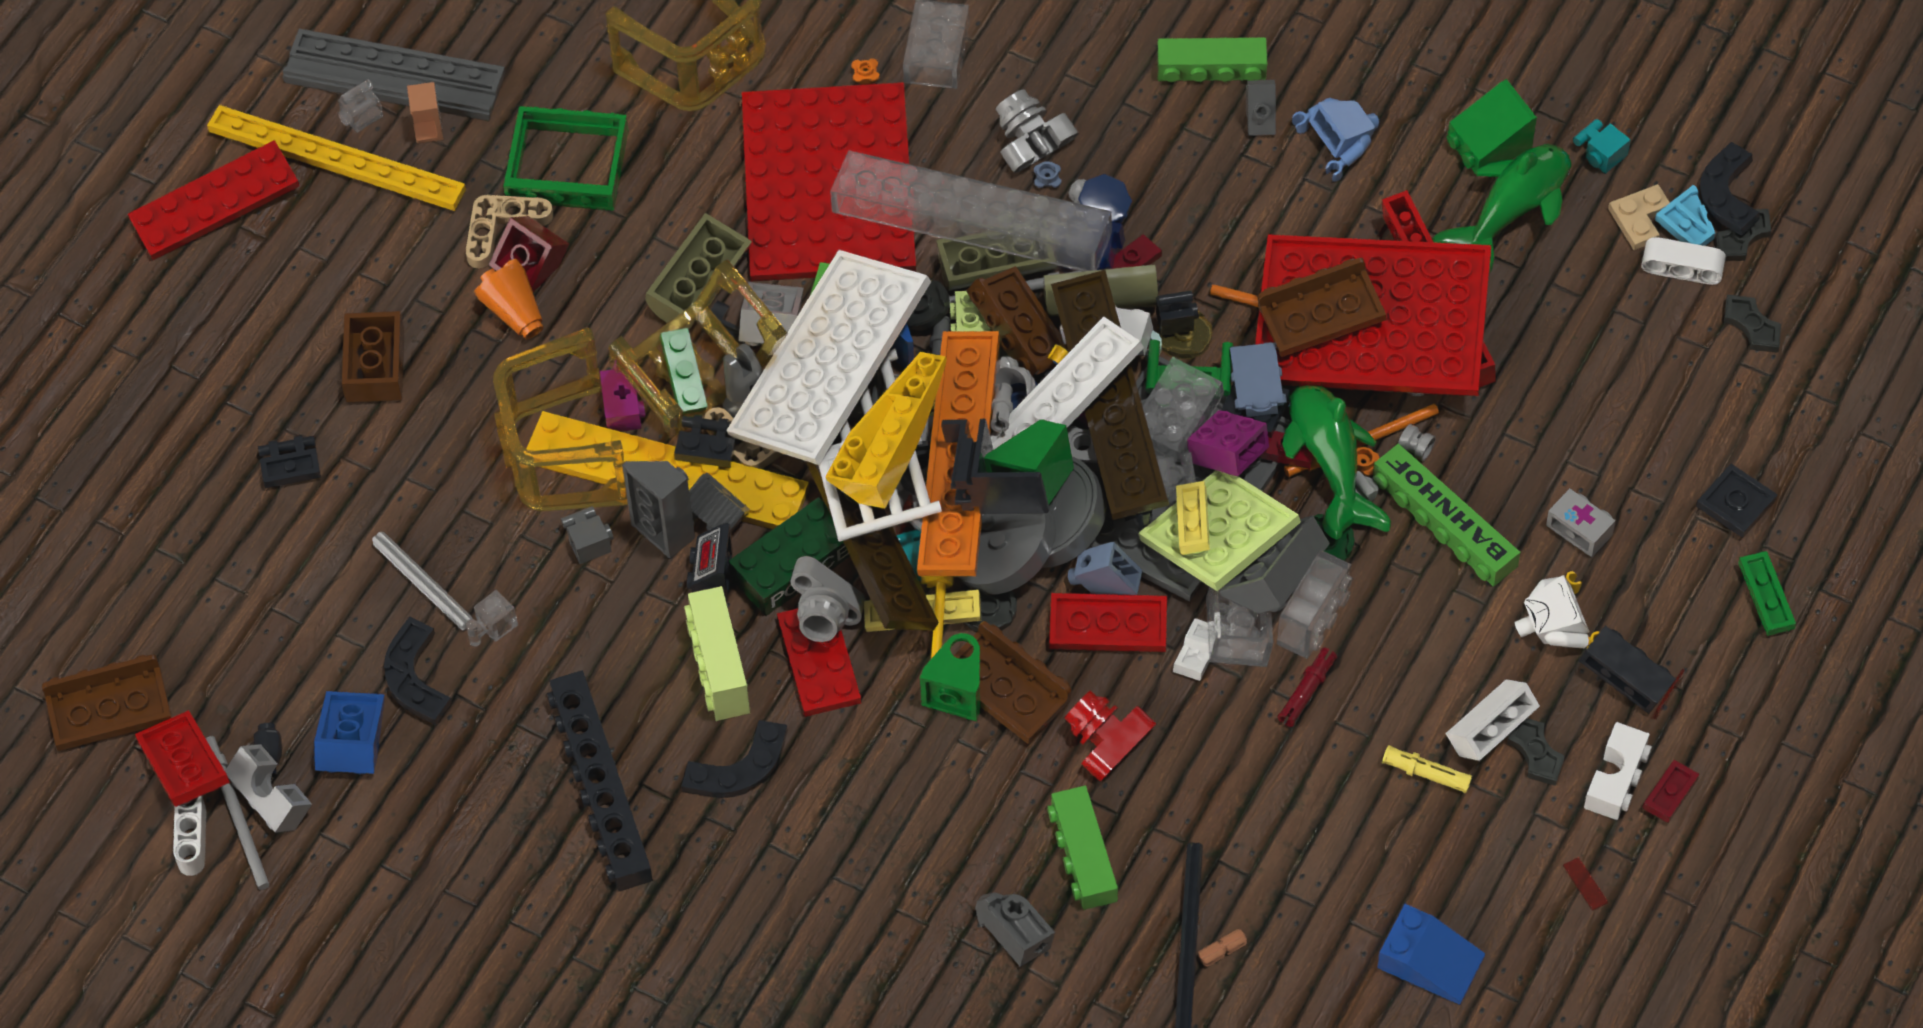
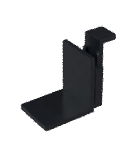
M967 419L942 420L941 427L945 442H957L950 486L951 489H956L955 505H961L963 511H972L974 507H979L980 514H1033L1049 512V504L1040 472H986L984 457L987 453L994 450L986 419H980L976 442L971 437Z

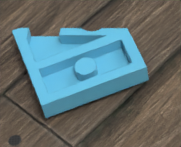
M1692 185L1656 214L1655 220L1680 242L1706 246L1715 237L1714 228L1707 219V211L1705 206L1700 203L1698 190L1695 185Z

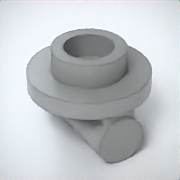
M1357 471L1355 492L1369 501H1373L1378 494L1377 483L1372 478L1366 477L1360 471Z

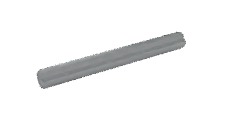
M379 532L372 538L373 545L453 623L463 631L472 626V616L385 532Z

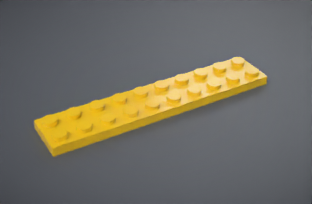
M542 411L523 455L524 463L626 490L622 465L626 461H668L675 468L680 467L687 474L689 490L701 475L709 473L750 509L743 518V522L772 530L802 509L810 488L807 481L755 467H748L736 462H732L731 468L675 460L674 452L676 446Z

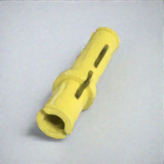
M1388 745L1382 761L1384 764L1407 771V775L1413 776L1415 774L1452 787L1463 793L1467 792L1472 779V775L1421 758L1418 753L1410 754Z

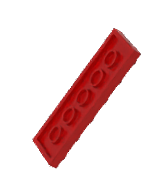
M273 140L128 213V216L152 260H155L300 187V184L276 141Z

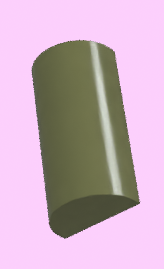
M705 213L646 292L648 306L666 323L680 329L691 328L751 246L752 241Z
M1044 218L936 240L939 264L947 291L970 287L978 278L987 279L1015 266L1022 276L1057 269V257Z
M1155 265L1105 269L1114 304L1117 308L1131 310L1156 307L1158 285ZM1102 270L1044 275L1043 301L1044 309L1048 316L1059 317L1051 284Z

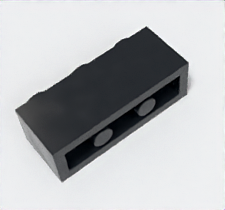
M1606 625L1578 660L1648 714L1676 680L1667 668L1657 665L1647 657L1642 649L1632 646L1624 640L1618 631L1610 629Z

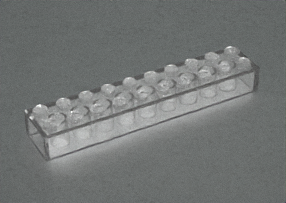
M848 151L830 191L832 212L1081 271L1097 270L1112 234V211L854 151Z

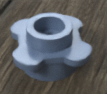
M1049 161L1036 165L1034 167V173L1036 174L1035 186L1038 188H1043L1044 186L1059 187L1061 185V179L1059 178L1060 166Z

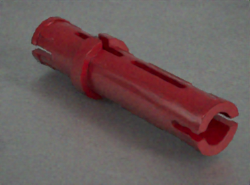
M1322 647L1312 665L1306 667L1303 672V679L1282 711L1277 715L1280 722L1283 723L1287 715L1290 714L1285 725L1289 727L1294 726L1317 687L1323 685L1326 680V673L1337 660V655L1333 651L1325 660L1324 658L1330 649Z

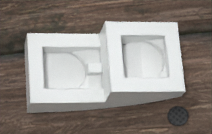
M1194 619L1185 636L1184 646L1174 663L1173 672L1200 681L1214 652L1222 627Z

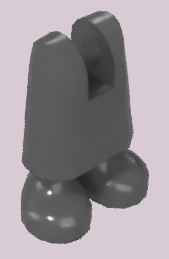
M741 344L736 348V358L730 354L723 357L726 389L723 409L733 418L763 372L757 356L747 344Z

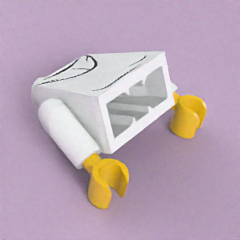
M1568 572L1566 577L1563 575L1561 577L1542 579L1530 596L1524 601L1529 616L1514 622L1521 638L1536 632L1544 644L1573 648L1589 647L1600 632H1593L1590 637L1587 635L1589 629L1575 597V594L1580 590L1582 582H1574L1577 576L1575 572Z

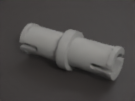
M1002 383L1001 391L999 384L995 386L994 399L992 401L991 428L999 433L1002 432V424H1004V432L1009 428V415L1013 411V403L1011 402L1013 390L1007 383Z

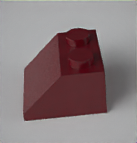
M530 216L511 217L490 260L489 266L497 271L503 268L508 261L517 259L524 267L534 292L559 267L569 243Z

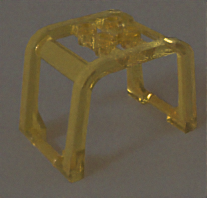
M711 0L729 17L696 44L689 47H679L613 6L606 12L613 71L680 110L693 111L702 109L711 104L754 69L764 58L766 43L761 30L760 19L762 0H748L742 7H739L734 0ZM619 31L676 61L680 92L639 68L632 54L621 46ZM726 39L729 44L722 47L721 42ZM751 40V42L754 44V48L749 53L745 48L748 46ZM707 54V58L710 59L708 73L714 77V82L700 92L696 60ZM733 61L734 66L729 69L726 64Z
M728 259L716 266L701 294L688 309L632 349L622 336L609 345V365L616 373L621 372L663 423V431L669 438L675 437L680 431L687 429V427H682L683 416H705L708 410L720 405L726 398L725 385L722 386L714 376L713 366L704 362L697 353L695 344L692 343L702 384H707L713 391V394L706 398L707 410L684 414L681 417L683 410L667 390L664 389L660 392L637 364L640 359L648 354L656 364L657 376L666 379L671 385L665 357L657 349L661 345L660 333L683 329L696 319L725 356L730 354L736 358V348L740 345L709 309V305L721 288H723L730 294L738 289L761 317L756 325L764 343L756 356L762 370L788 335L785 328Z
M590 328L581 329L506 358L497 366L493 375V384L500 410L494 413L505 465L506 468L511 467L517 493L522 503L533 510L554 511L628 504L622 468L625 459L621 440L580 447L531 451L521 445L516 429V423L523 417L567 401L602 392L595 339ZM568 353L581 359L585 358L588 375L517 403L512 376L513 372ZM613 462L616 478H611L600 490L540 496L535 470L537 466Z

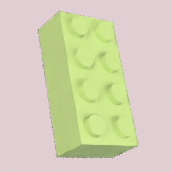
M722 586L689 593V605L684 606L687 618L686 623L689 636L692 638L695 661L698 662L701 685L704 686V696L708 711H714L716 721L750 714L747 684Z

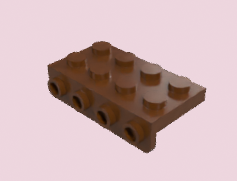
M1363 258L1349 259L1335 267L1320 269L1315 274L1303 278H1295L1284 285L1269 287L1258 295L1259 310L1275 342L1280 357L1387 320L1383 306L1366 272Z
M1012 267L987 279H976L966 292L985 319L987 326L992 331H999L1000 345L1007 355L1017 360L1019 367L1029 370L1034 379L1053 370L1057 365L1052 359L1047 358L1055 345H1059L1067 350V344H1064L1061 334L1017 267Z
M983 621L979 624L978 632L973 636L980 646V707L1029 744L1070 703L1072 690L1069 683L1063 677L1056 676L1050 672L1041 660L1032 658L1019 643L1012 642L1005 637L997 626ZM967 642L954 656L959 659L968 658L972 655L974 649Z
M140 655L135 659L121 663L113 662L105 667L82 670L74 675L54 677L42 684L57 751L146 729L172 718L156 655Z

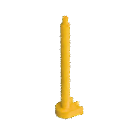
M953 576L921 577V584H927V588L935 587L936 591L934 613L939 623L933 631L931 658L942 647L946 588L952 587Z

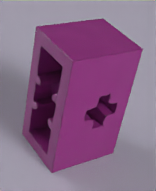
M633 367L600 371L607 428L619 432L641 429L640 418L646 417L644 401H638L637 394H642L641 378H635Z

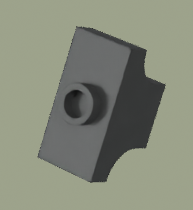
M1275 80L1247 81L1246 113L1248 135L1276 134Z

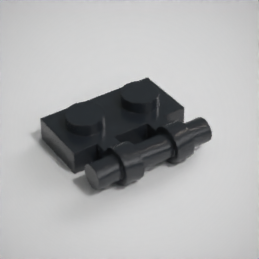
M694 415V417L683 416L682 427L692 428L691 432H679L674 452L675 460L731 468L736 438L727 437L728 432L726 430L731 424L729 419L720 418L718 421L704 419L702 415ZM702 430L717 432L716 436L701 433Z
M298 435L294 436L292 440L282 442L272 440L268 441L269 444L258 446L260 457L271 455V457L260 459L265 488L321 478L316 448L305 450V448L316 446L314 435L308 437ZM296 450V452L280 455V453Z

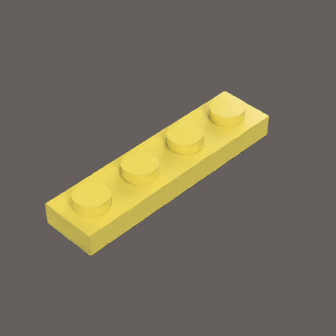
M979 590L946 593L944 624L981 621ZM936 594L926 595L934 611ZM864 601L866 631L893 630L884 628L872 601Z

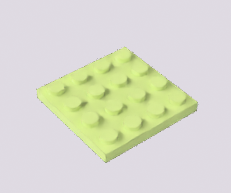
M1215 470L1203 480L1207 489L1210 550L1181 555L1177 502L1138 534L1143 543L1218 591L1300 524L1301 521L1297 513L1239 476Z

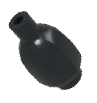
M274 723L259 724L258 731L254 734V745L261 744L278 763L282 756L281 734L275 728ZM276 768L274 769L271 777L277 776Z

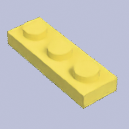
M1199 481L1177 485L1178 534L1181 555L1210 550L1205 482Z

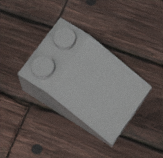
M748 282L741 308L739 341H744L747 345L759 346L762 343L772 344L775 348H778L801 311L804 288Z

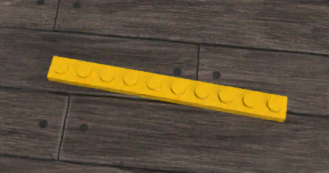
M221 105L218 106L207 125L208 131L258 148L275 140L285 157L453 211L457 208L466 191L464 183Z

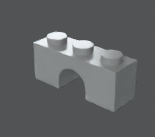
M261 744L241 746L225 770L228 778L232 781V785L249 801V805L266 821V825L274 832L295 830L312 803L295 784L272 788L271 775L278 764Z

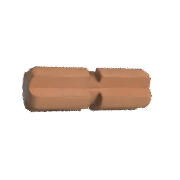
M1236 929L1221 938V942L1216 941L1200 950L1198 958L1202 965L1208 967L1224 958L1225 953L1229 955L1245 946L1247 938L1242 930Z

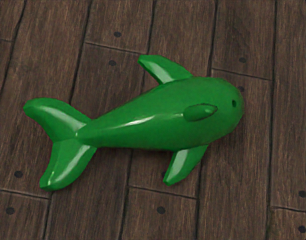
M1544 144L1526 150L1515 159L1488 163L1477 169V176L1497 177L1482 209L1477 225L1441 231L1432 238L1433 242L1491 245V272L1495 258L1492 239L1505 227L1539 205L1545 225H1552L1560 216L1562 206L1560 187L1568 177L1572 166L1569 155L1556 145Z
M1305 385L1296 388L1287 402L1292 422L1285 430L1282 446L1286 456L1293 459L1305 445L1320 464L1335 497L1324 514L1322 525L1325 532L1330 537L1339 539L1344 530L1353 523L1389 532L1391 520L1387 513L1373 502L1355 492L1357 476L1356 440L1375 447V439L1365 429L1349 419L1346 413L1345 401L1334 397L1324 387Z

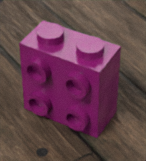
M1218 410L1187 439L1190 463L1239 476L1269 447L1266 423Z

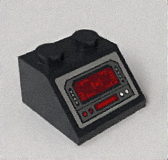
M723 523L698 535L696 547H691L690 564H694L693 572H688L687 589H692V593L722 586L725 600L728 602L730 584L728 561L733 557L730 523Z

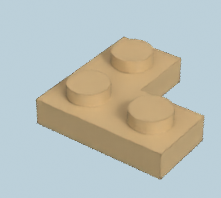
M1657 184L1610 202L1608 210L1633 250L1644 247L1648 239L1659 238L1660 235L1650 218L1655 217L1670 202Z

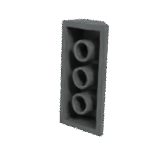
M626 461L622 468L631 525L671 559L695 538L692 517L693 509L690 502L691 494L688 487L689 478L680 467L675 468L668 461Z
M1314 516L1300 519V524L1224 585L1219 591L1221 595L1257 613L1270 610L1277 612L1284 608L1287 604L1286 600L1298 590L1299 583L1311 573L1310 569L1315 562L1323 557L1322 553L1330 544Z

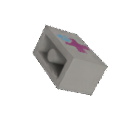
M1569 488L1548 511L1546 526L1590 557H1593L1613 535L1616 520L1607 511L1600 510L1591 504L1584 495L1577 494Z

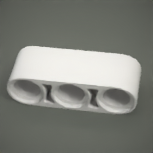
M1654 237L1646 242L1642 268L1644 271L1655 275L1714 285L1722 280L1726 254L1722 250L1713 247Z
M202 795L188 803L175 807L173 852L179 870L188 876L197 875L203 870L205 865L206 806ZM196 802L193 806L186 807L188 803ZM191 828H194V829H195V830H194L193 832H191V833H185V831L188 830V829H191ZM188 855H195L189 860H184Z

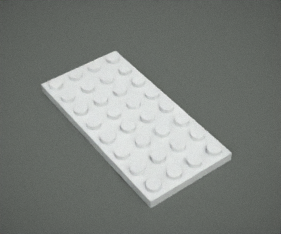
M838 250L726 430L728 434L733 438L819 465L930 285L931 280L929 277L921 273Z

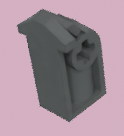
M989 893L982 895L977 901L976 913L979 925L982 928L984 926L987 927L1020 967L1051 949L1055 932L1024 897L1016 894L1002 895Z

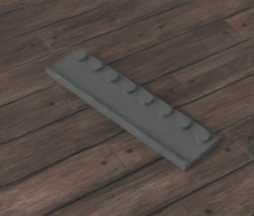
M304 29L298 30L290 51V59L287 66L283 69L285 83L410 106L407 86L434 82L440 112L490 121L493 107L506 74L505 67Z

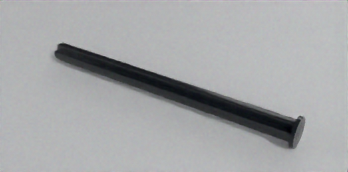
M1194 842L1188 843L1186 854L1175 1028L1192 1027L1203 845Z

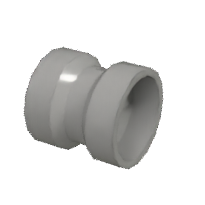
M1409 424L1403 431L1398 443L1405 450L1413 453L1416 459L1423 462L1429 456L1436 437L1430 433L1422 434L1418 427Z

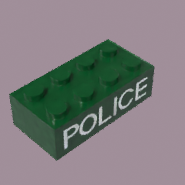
M818 497L728 561L730 578L758 609L767 616L799 593L792 587L791 577L795 563L800 557H813L832 570L849 558L850 554L844 542L838 541L832 516L826 504Z

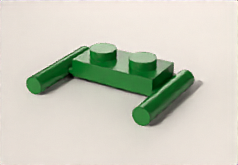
M1150 340L1145 391L1149 394L1160 392V395L1216 397V394L1222 396L1230 395L1232 373L1230 348L1233 347V343H1222L1221 368L1159 366L1160 341Z

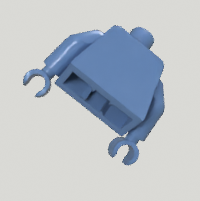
M1327 98L1308 109L1309 112L1306 114L1304 112H1296L1292 117L1293 125H1296V132L1300 134L1305 133L1309 129L1308 122H1310L1333 156L1341 158L1339 161L1333 160L1328 162L1326 166V174L1331 170H1338L1332 176V181L1336 182L1342 178V168L1346 165L1349 167L1371 144V136L1379 126V119L1374 113L1366 114L1356 101H1340Z

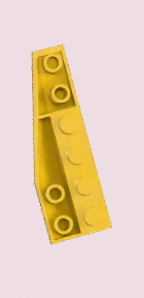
M920 352L849 432L825 476L829 483L859 504L886 508L923 433L947 362L946 356Z

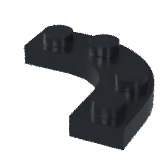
M1730 142L1705 167L1701 177L1700 190L1702 203L1710 216L1742 236L1760 220V213L1732 195L1729 187L1734 178L1753 162V155L1735 143Z
M409 616L387 649L384 661L386 682L392 696L403 708L437 725L452 704L451 697L427 686L418 679L415 673V664L422 651L435 635L434 628Z
M759 720L748 755L735 764L715 766L688 761L681 786L682 792L715 798H729L746 794L747 790L761 782H766L780 762L788 732L787 725Z

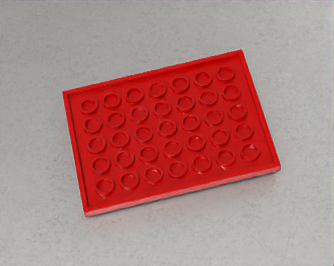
M904 82L742 92L748 239L752 241L749 247L751 282L816 278L820 262L830 264L838 250L916 272Z
M1268 234L1261 292L1269 287H1278L1289 283L1295 278H1303L1315 274L1320 269L1335 267L1346 260L1363 258L1366 272L1383 306L1387 319L1386 321L1284 357H1280L1276 348L1278 366L1281 367L1283 375L1280 376L1281 386L1302 387L1307 385L1337 389L1479 396L1491 245ZM1259 310L1255 345L1268 342L1274 343Z

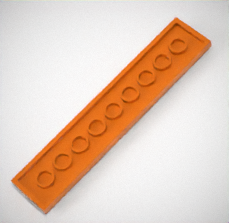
M943 331L940 355L946 356L947 362L935 398L926 482L930 503L939 501L942 512L923 517L917 566L918 576H976L982 514H980L979 507H974L972 511H963L961 505H955L956 489H951L950 486L957 442H945L941 423L942 420L967 419L971 437L976 442L980 419H986L989 433H991L992 401L995 393L996 366L1000 343L999 331Z

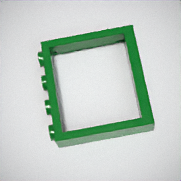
M519 106L504 181L505 196L543 198L548 200L552 206L614 211L629 132L627 115L598 113L589 110L573 111L563 108L549 109L537 106ZM528 130L617 136L608 186L519 178Z

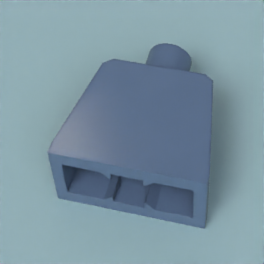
M1109 542L1087 549L1078 555L1076 568H1071L1068 571V580L1071 585L1082 584L1091 594L1137 595L1142 569L1114 542Z

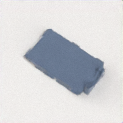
M1275 342L1231 347L1230 353L1233 369L1231 380L1235 382L1237 397L1235 407L1239 410L1246 409L1247 417L1278 414V406L1284 405L1287 402L1286 395L1282 393L1280 376L1283 375L1281 367L1278 366Z

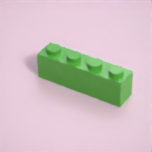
M1266 38L1158 39V81L1266 80Z
M1086 785L1052 793V805L1047 806L1051 823L1056 822L1059 830L1055 832L1056 841L1059 849L1064 848L1067 856L1063 857V863L1067 875L1072 874L1074 883H1071V889L1075 901L1080 900L1083 910L1118 902V887Z

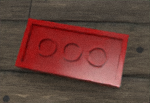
M1051 593L1050 649L1166 652L1167 596Z
M798 608L777 613L778 624L804 716L807 717L861 704L860 692L842 630L837 632L835 637L829 641L816 642L808 639L801 632L797 616Z
M189 710L135 734L138 744L174 807L188 803L201 795L230 783L225 770Z

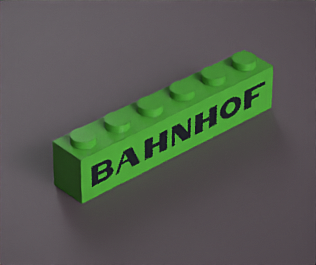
M1399 443L1374 463L1372 478L1378 487L1388 491L1400 507L1408 509L1420 525L1428 527L1440 543L1447 544L1460 561L1467 562L1483 581L1487 580L1494 587L1518 567L1520 551Z

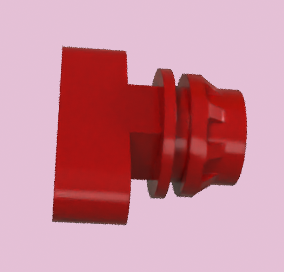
M1090 690L1067 713L1064 719L1070 723L1072 734L1075 737H1078L1080 734L1083 736L1080 741L1082 745L1091 740L1097 746L1081 764L1101 782L1157 723L1138 705L1120 721L1113 715L1118 707L1114 705L1110 709L1107 706L1110 701L1106 697L1096 696Z

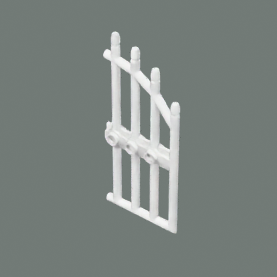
M895 349L889 350L879 366L886 390L895 381L890 363L898 359ZM868 386L860 397L864 415L873 406ZM846 420L839 432L842 442L831 445L818 465L838 541H844L942 512L939 501L930 503L915 450L908 468L919 507L903 511L897 489H895L888 502L891 515L875 519L871 506L859 504L864 523L847 527L837 489L825 478L850 432L849 423ZM921 438L918 442V445L923 444Z

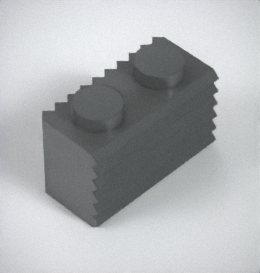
M709 473L701 475L689 490L693 509L692 517L695 519L699 517L703 522L707 523L706 529L708 531L723 523H730V531L732 533L750 511L745 504Z

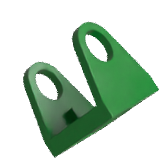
M966 633L951 636L924 666L920 676L922 706L977 721L980 714V646L973 636ZM959 641H965L970 643L974 650L968 658L959 659L952 655L951 647Z

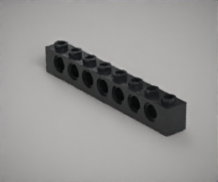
M583 670L549 680L551 691L546 693L551 709L557 708L559 716L555 717L559 734L565 732L567 738L566 741H563L566 755L568 758H574L576 765L571 766L576 783L582 782L584 788L580 790L584 807L590 806L592 812L591 815H588L591 829L593 832H599L601 839L596 842L601 858L607 856L609 865L605 866L609 882H616L619 892L652 882L651 867ZM572 705L578 706L575 709H567L569 706ZM581 729L587 730L582 734L575 733L576 731ZM587 754L595 755L592 758H584ZM597 778L604 779V780H603L602 782H600V783H593V782H592L593 780H595V779H597ZM605 803H610V804H612V805H611L610 807H608V808H602V807H600L602 804H605ZM613 828H619V829H621L620 831H618V832H616V833H610V832H608L609 830H611V829H613ZM621 853H628V854H630L629 856H627V857H625V858H618V857H617V856H618L619 854H621Z

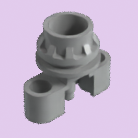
M1025 89L1010 95L995 109L1000 116L1001 128L1006 130V137L1012 138L1016 136L1018 138L1000 152L1014 173L1020 172L1063 147L1079 134L1065 113L1045 123L1042 118L1047 112L1046 109L1040 107L1038 99L1030 97Z
M809 556L800 557L795 563L791 577L792 587L802 594L798 603L797 613L800 630L810 640L826 642L833 639L844 624L856 625L860 622L866 598L861 591L815 558Z

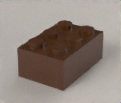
M401 312L344 313L342 387L346 402L402 400L404 326Z

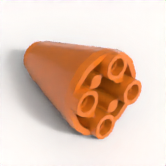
M517 259L508 261L503 268L497 271L490 269L480 277L482 283L474 290L476 297L517 334L528 340L538 335L544 329L542 317L526 271Z

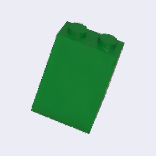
M1506 79L1449 122L1447 141L1450 147L1456 149L1462 156L1464 165L1468 169L1471 168L1476 174L1477 169L1488 163L1514 159L1526 150L1533 147L1537 117Z
M1040 419L987 453L984 457L986 472H1040L1048 504H1050L1074 469L1067 426Z

